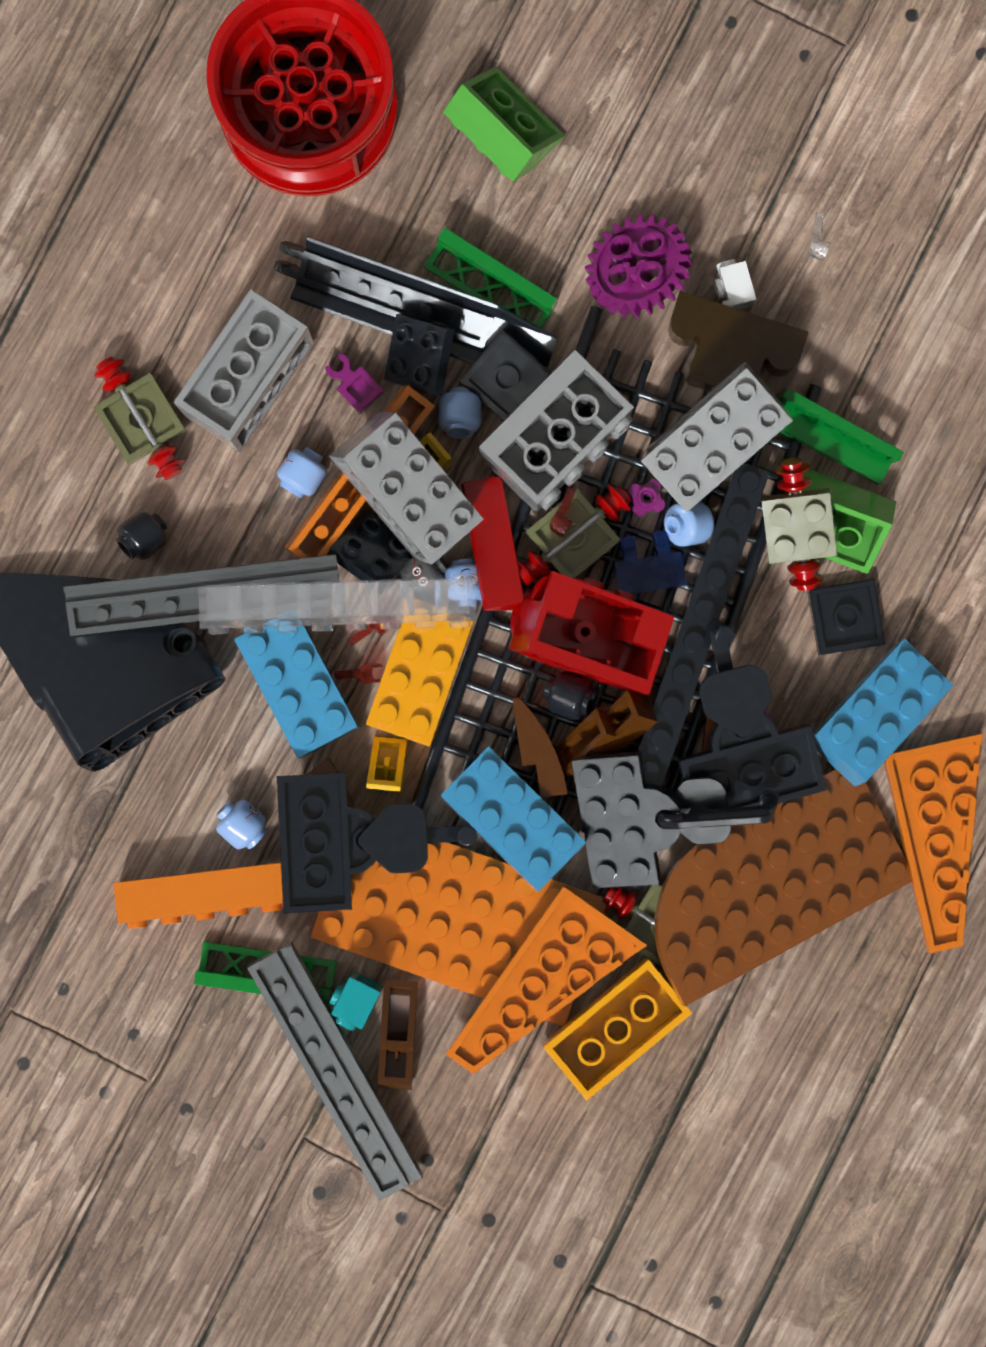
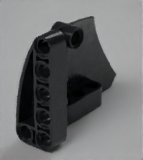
M0 573V647L32 700L48 715L76 764L86 770L96 772L106 768L213 693L226 680L208 651L206 641L184 623L70 636L65 603L66 596L63 587L113 581L116 579ZM192 639L191 648L183 652L184 644Z

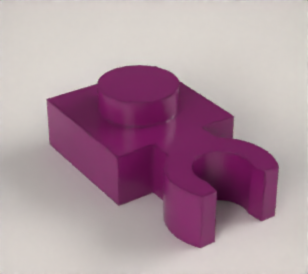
M340 353L338 358L344 364L343 369L335 372L327 365L325 370L333 380L342 381V384L336 388L337 391L360 415L384 393V390L361 366L353 372L349 359Z

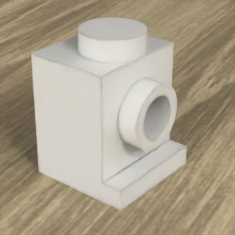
M731 259L717 264V279L713 280L717 298H723V305L739 310L752 307L756 301V295L746 261L736 263L735 259Z

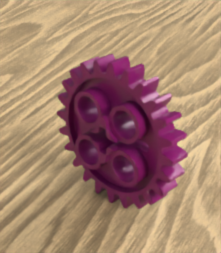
M639 214L636 223L633 224L627 217L625 218V226L622 228L614 223V233L603 232L602 235L605 241L603 243H593L598 252L590 253L587 256L592 263L585 266V270L589 274L585 279L590 287L589 291L602 308L607 307L611 314L619 311L623 318H626L630 310L636 318H639L642 309H645L649 315H652L653 306L658 305L662 310L665 309L663 300L668 298L675 301L676 298L673 291L675 289L684 290L685 287L681 279H689L691 277L687 268L693 266V262L689 257L692 254V250L684 233L680 232L676 224L670 225L665 217L658 222L654 214L649 217L647 222Z

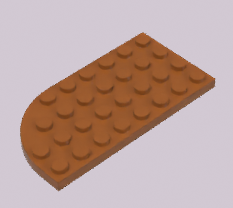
M833 769L823 775L826 791L779 803L769 823L731 826V832L724 841L710 844H695L676 862L659 894L654 926L656 947L661 965L682 1006L691 1004L912 882L908 862L866 782L854 787L842 774Z

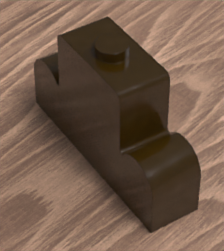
M683 291L679 292L668 326L669 337L674 343L679 346L697 344L686 382L688 385L707 390V394L743 362H746L758 377L763 365L774 376L788 375L798 364L808 336V331Z

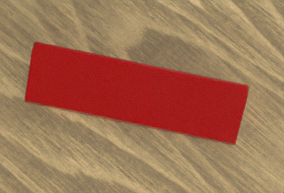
M490 477L463 482L461 484L463 495L484 519L470 531L483 610H513L514 607L523 601L524 595L502 478Z

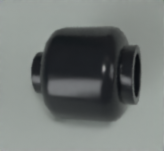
M140 510L119 525L117 528L119 537L116 538V542L130 559L146 560L166 544L164 531L167 529V526L158 514L150 515Z
M561 672L555 680H548L544 690V698L548 699L550 712L571 720H578L583 715L588 716L595 703L596 690L592 689V683L589 679L570 672Z

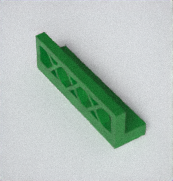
M444 227L437 238L438 245L425 263L424 269L455 289L492 303L491 291L506 289L511 292L513 305L504 306L503 308L509 311L515 310L516 315L520 316L519 309L533 306L543 313L535 324L543 328L557 305V298ZM446 251L456 258L458 269L444 272L434 264L442 252ZM460 261H462L463 263H465V264L468 265L469 267H464V268H462ZM473 271L479 272L484 276L486 287L472 290L465 285L463 274ZM459 275L461 282L452 276ZM488 279L492 280L496 284L490 286ZM487 292V294H488V299L485 298V297H483V296L480 295V294ZM516 296L525 302L517 303Z
M789 388L776 394L779 401L790 412L793 420L780 431L781 433L875 485L882 483L891 463L900 461L904 454L902 450Z
M204 941L200 965L195 973L194 984L261 994L252 976L246 975L238 962L248 955L256 956L260 959L273 951ZM210 950L222 951L231 964L221 971L207 969ZM230 953L242 954V956L235 960ZM300 955L304 964H309L306 966L307 969L314 965L328 967L326 986L317 985L326 1003L329 1004L332 997L337 960ZM234 966L238 973L226 971H228L230 968Z

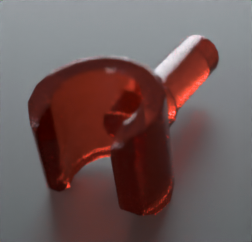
M573 488L567 489L561 507H559V510L549 524L550 529L560 537L564 536L573 523L565 517L576 492Z
M385 614L375 615L365 628L347 639V641L353 646L371 634L373 630L383 636L394 623Z
M380 663L365 664L360 669L335 671L334 677L335 679H361L365 684L379 683L382 678L375 679L372 676V669L383 666Z

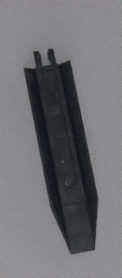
M309 236L306 240V248L290 241H283L280 244L279 249L281 252L302 260L300 267L284 260H278L274 265L275 271L296 279V284L290 297L292 300L390 335L393 333L396 314L445 323L449 328L455 329L450 356L470 364H474L502 330H505L548 368L558 337L498 304Z

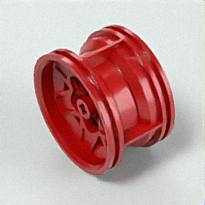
M244 0L226 17L219 27L211 44L207 60L206 81L208 94L230 150L241 166L252 177L282 193L304 197L322 196L339 192L356 184L378 165L387 152L395 133L398 117V100L392 58L387 40L376 20L356 0ZM301 37L315 38L312 43L307 45L304 51H299L289 40ZM349 54L359 64L364 76L344 71ZM316 57H325L328 60L322 67L311 65L312 60ZM284 59L294 62L293 66L287 70H281L277 66ZM258 61L264 75L256 82L246 85L248 76ZM335 84H343L347 87L345 92L340 95H334L330 92L331 87ZM269 89L279 91V95L273 100L263 98L264 93ZM321 114L332 116L331 121L326 125H319L315 122L316 118ZM361 115L351 129L348 118ZM294 116L299 119L298 123L293 127L287 128L281 125L286 117ZM251 123L268 124L266 138L256 131ZM310 144L316 148V150L304 151Z

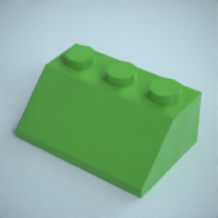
M497 67L464 82L443 111L451 120L453 126L462 131L474 143L476 149L485 154L498 167L500 173L508 177L512 182L529 173L566 136Z
M809 469L804 473V476L811 479V484L802 491L830 488L837 556L825 557V559L868 574L893 525L897 501Z

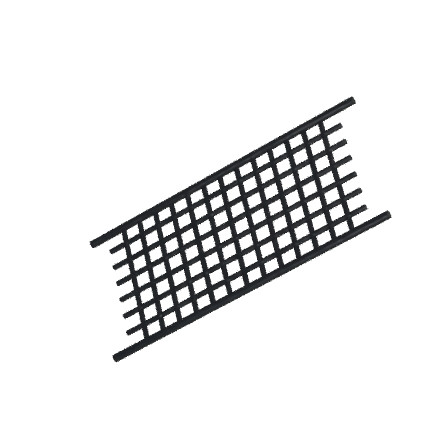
M596 306L590 307L575 348L585 360L603 310ZM617 349L612 350L606 370L602 376L616 390L631 395L629 403L634 408L630 417L633 419L640 398L663 407L655 429L632 421L630 423L631 426L626 432L615 440L613 448L606 447L607 450L603 455L609 457L601 480L585 474L577 480L598 488L596 495L599 494L603 497L606 491L609 492L608 485H611L614 489L617 487L609 483L617 460L640 468L635 484L644 485L648 472H650L641 462V459L621 452L628 430L630 429L652 437L650 445L664 433L663 430L671 409L686 414L692 408L674 401L684 375L679 371H675L666 398L643 390L652 366V362L648 360L643 362L635 387L612 379L621 351ZM809 384L805 397L817 404L822 388ZM707 390L703 391L701 399L707 395ZM579 409V412L590 415L588 410ZM555 433L554 439L566 441V435L564 433ZM773 437L767 443L786 450L783 460L797 458L802 446L801 443L792 438L787 442ZM762 447L750 457L749 463H744L770 472L768 479L775 481L770 495L785 494L784 490L777 487V483L783 479V476L757 466L763 450ZM537 457L535 459L533 466L543 465V459L541 457ZM565 483L561 491L559 500H557L551 507L555 508L559 503H561L565 498H567L570 495L573 485L569 487ZM716 487L699 502L707 506L711 494L723 498L725 489ZM622 488L631 499L628 503L630 511L625 510L621 522L610 520L607 517L604 519L610 528L618 531L617 536L620 538V542L611 549L610 553H605L599 558L607 562L600 582L605 584L604 589L614 591L607 588L615 565L638 573L631 594L635 595L634 602L675 616L674 621L680 623L682 615L670 611L678 588L691 592L693 583L681 579L689 556L702 560L704 552L692 548L693 545L682 547L675 545L669 539L661 537L664 529L665 515L674 501L669 492L666 494L664 500L665 507L659 514L654 531L649 533L630 526L634 514L632 511L634 506L633 498L628 494L627 489ZM596 495L592 503L594 509L598 507L596 504ZM643 497L645 501L650 500V497ZM523 499L520 500L511 525L515 552L523 532L526 533L532 527V525L526 524L532 508ZM762 502L759 503L757 508L761 512H763ZM763 516L756 535L750 533L746 542L752 543V547L745 566L738 565L736 573L740 574L741 578L733 598L727 596L725 605L730 606L724 624L731 627L734 632H736L767 544ZM626 534L649 542L641 565L618 557ZM658 545L681 553L673 576L650 568ZM516 555L517 561L522 563L528 561V559ZM550 568V573L551 571L559 573L556 569ZM646 576L670 584L662 607L639 599ZM532 583L531 585H529V586L526 588V590H528L529 588H531V587H533V586H535V585ZM483 605L411 804L420 807L422 810L444 751L465 759L459 774L460 776L480 756L477 754V750L484 731H488L507 738L501 759L508 765L515 743L518 742L515 720L511 730L488 722L496 699L513 705L512 699L518 698L499 691L507 668L530 675L521 700L531 712L550 718L546 734L551 742L559 722L575 728L582 722L579 719L571 720L550 712L549 708L531 702L538 679L548 682L549 679L555 680L557 676L542 671L544 664L536 661L534 667L511 660L513 651L508 649L512 638L510 623L493 618L494 611H484ZM489 626L510 633L502 656L481 649ZM665 645L663 653L669 655L672 646ZM714 654L711 660H705L703 667L708 669L705 678L711 674L718 673ZM478 657L499 664L491 687L470 680ZM655 676L653 685L658 686L661 678ZM599 682L595 703L590 714L600 707L601 702L613 705L619 699L605 693L607 685ZM466 689L487 695L479 719L459 712ZM696 690L692 699L697 701L689 723L684 722L682 731H685V735L678 754L673 753L671 762L674 763L669 780L666 786L662 785V787L673 794L682 783L678 758L692 755L706 716L703 711L700 693ZM455 720L476 727L468 750L447 743ZM635 740L628 747L637 749L639 741ZM508 765L522 780L528 781L527 784L533 790L535 789L536 785H538L535 765L531 773ZM574 775L565 776L568 794L558 795L553 810L559 816H561L568 796L578 799L577 790L571 788ZM645 885L634 887L644 890Z

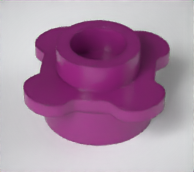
M652 479L648 484H632L629 487L628 494L633 498L634 506L632 511L635 515L643 516L645 513L652 511L661 512L664 509L665 501L661 499L659 492L661 484L657 480ZM649 495L650 500L645 501L643 497Z

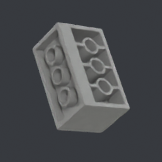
M250 289L173 403L185 417L240 453L314 345L308 327Z
M574 350L479 446V457L536 513L542 507L547 511L560 498V488L565 483L571 487L583 475V470L585 469L583 465L588 460L595 463L607 450L606 447L609 445L607 441L612 436L618 439L626 432L633 420L630 416L634 407ZM579 409L588 410L590 412L589 417L579 416ZM555 433H564L566 441H556L554 439ZM531 457H541L543 465H531Z
M743 362L643 450L641 462L687 513L793 420L786 407L746 362Z
M379 412L329 455L331 460L411 555L420 561L432 565L484 520L394 412Z

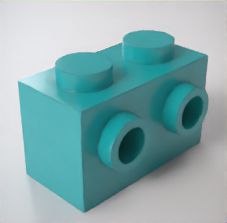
M354 971L346 984L340 982L329 1002L335 1006L331 1015L337 1017L335 1022L351 1031H354L356 1027L362 1030L384 986Z

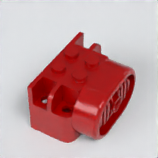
M551 571L550 575L542 577L535 586L523 593V601L513 608L510 627L512 638L508 647L509 650L525 655L542 664L584 676L618 689L630 690L646 695L650 694L675 616L634 602L635 595L617 589L615 592L604 589L605 584L589 578H585V580L575 577L570 578Z

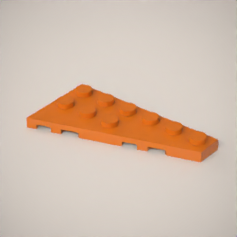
M983 734L895 752L884 762L904 854L912 878L911 884L927 953H935L963 946L967 907L965 905L966 891L970 875L969 859L970 852H972L977 801L975 798L976 785L980 764L978 763Z
M562 886L449 1047L446 1055L472 1074L476 1073L506 1051L512 1044L533 1031L535 1027L591 988L593 984L618 968L624 961L647 945L565 886Z

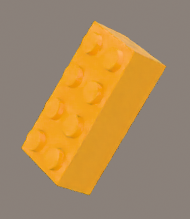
M410 597L366 725L431 747L475 622L474 618Z
M645 957L566 1022L564 1026H561L543 1041L542 1045L587 1101L690 1016L692 1012L687 1006L681 1005L675 991L648 958Z

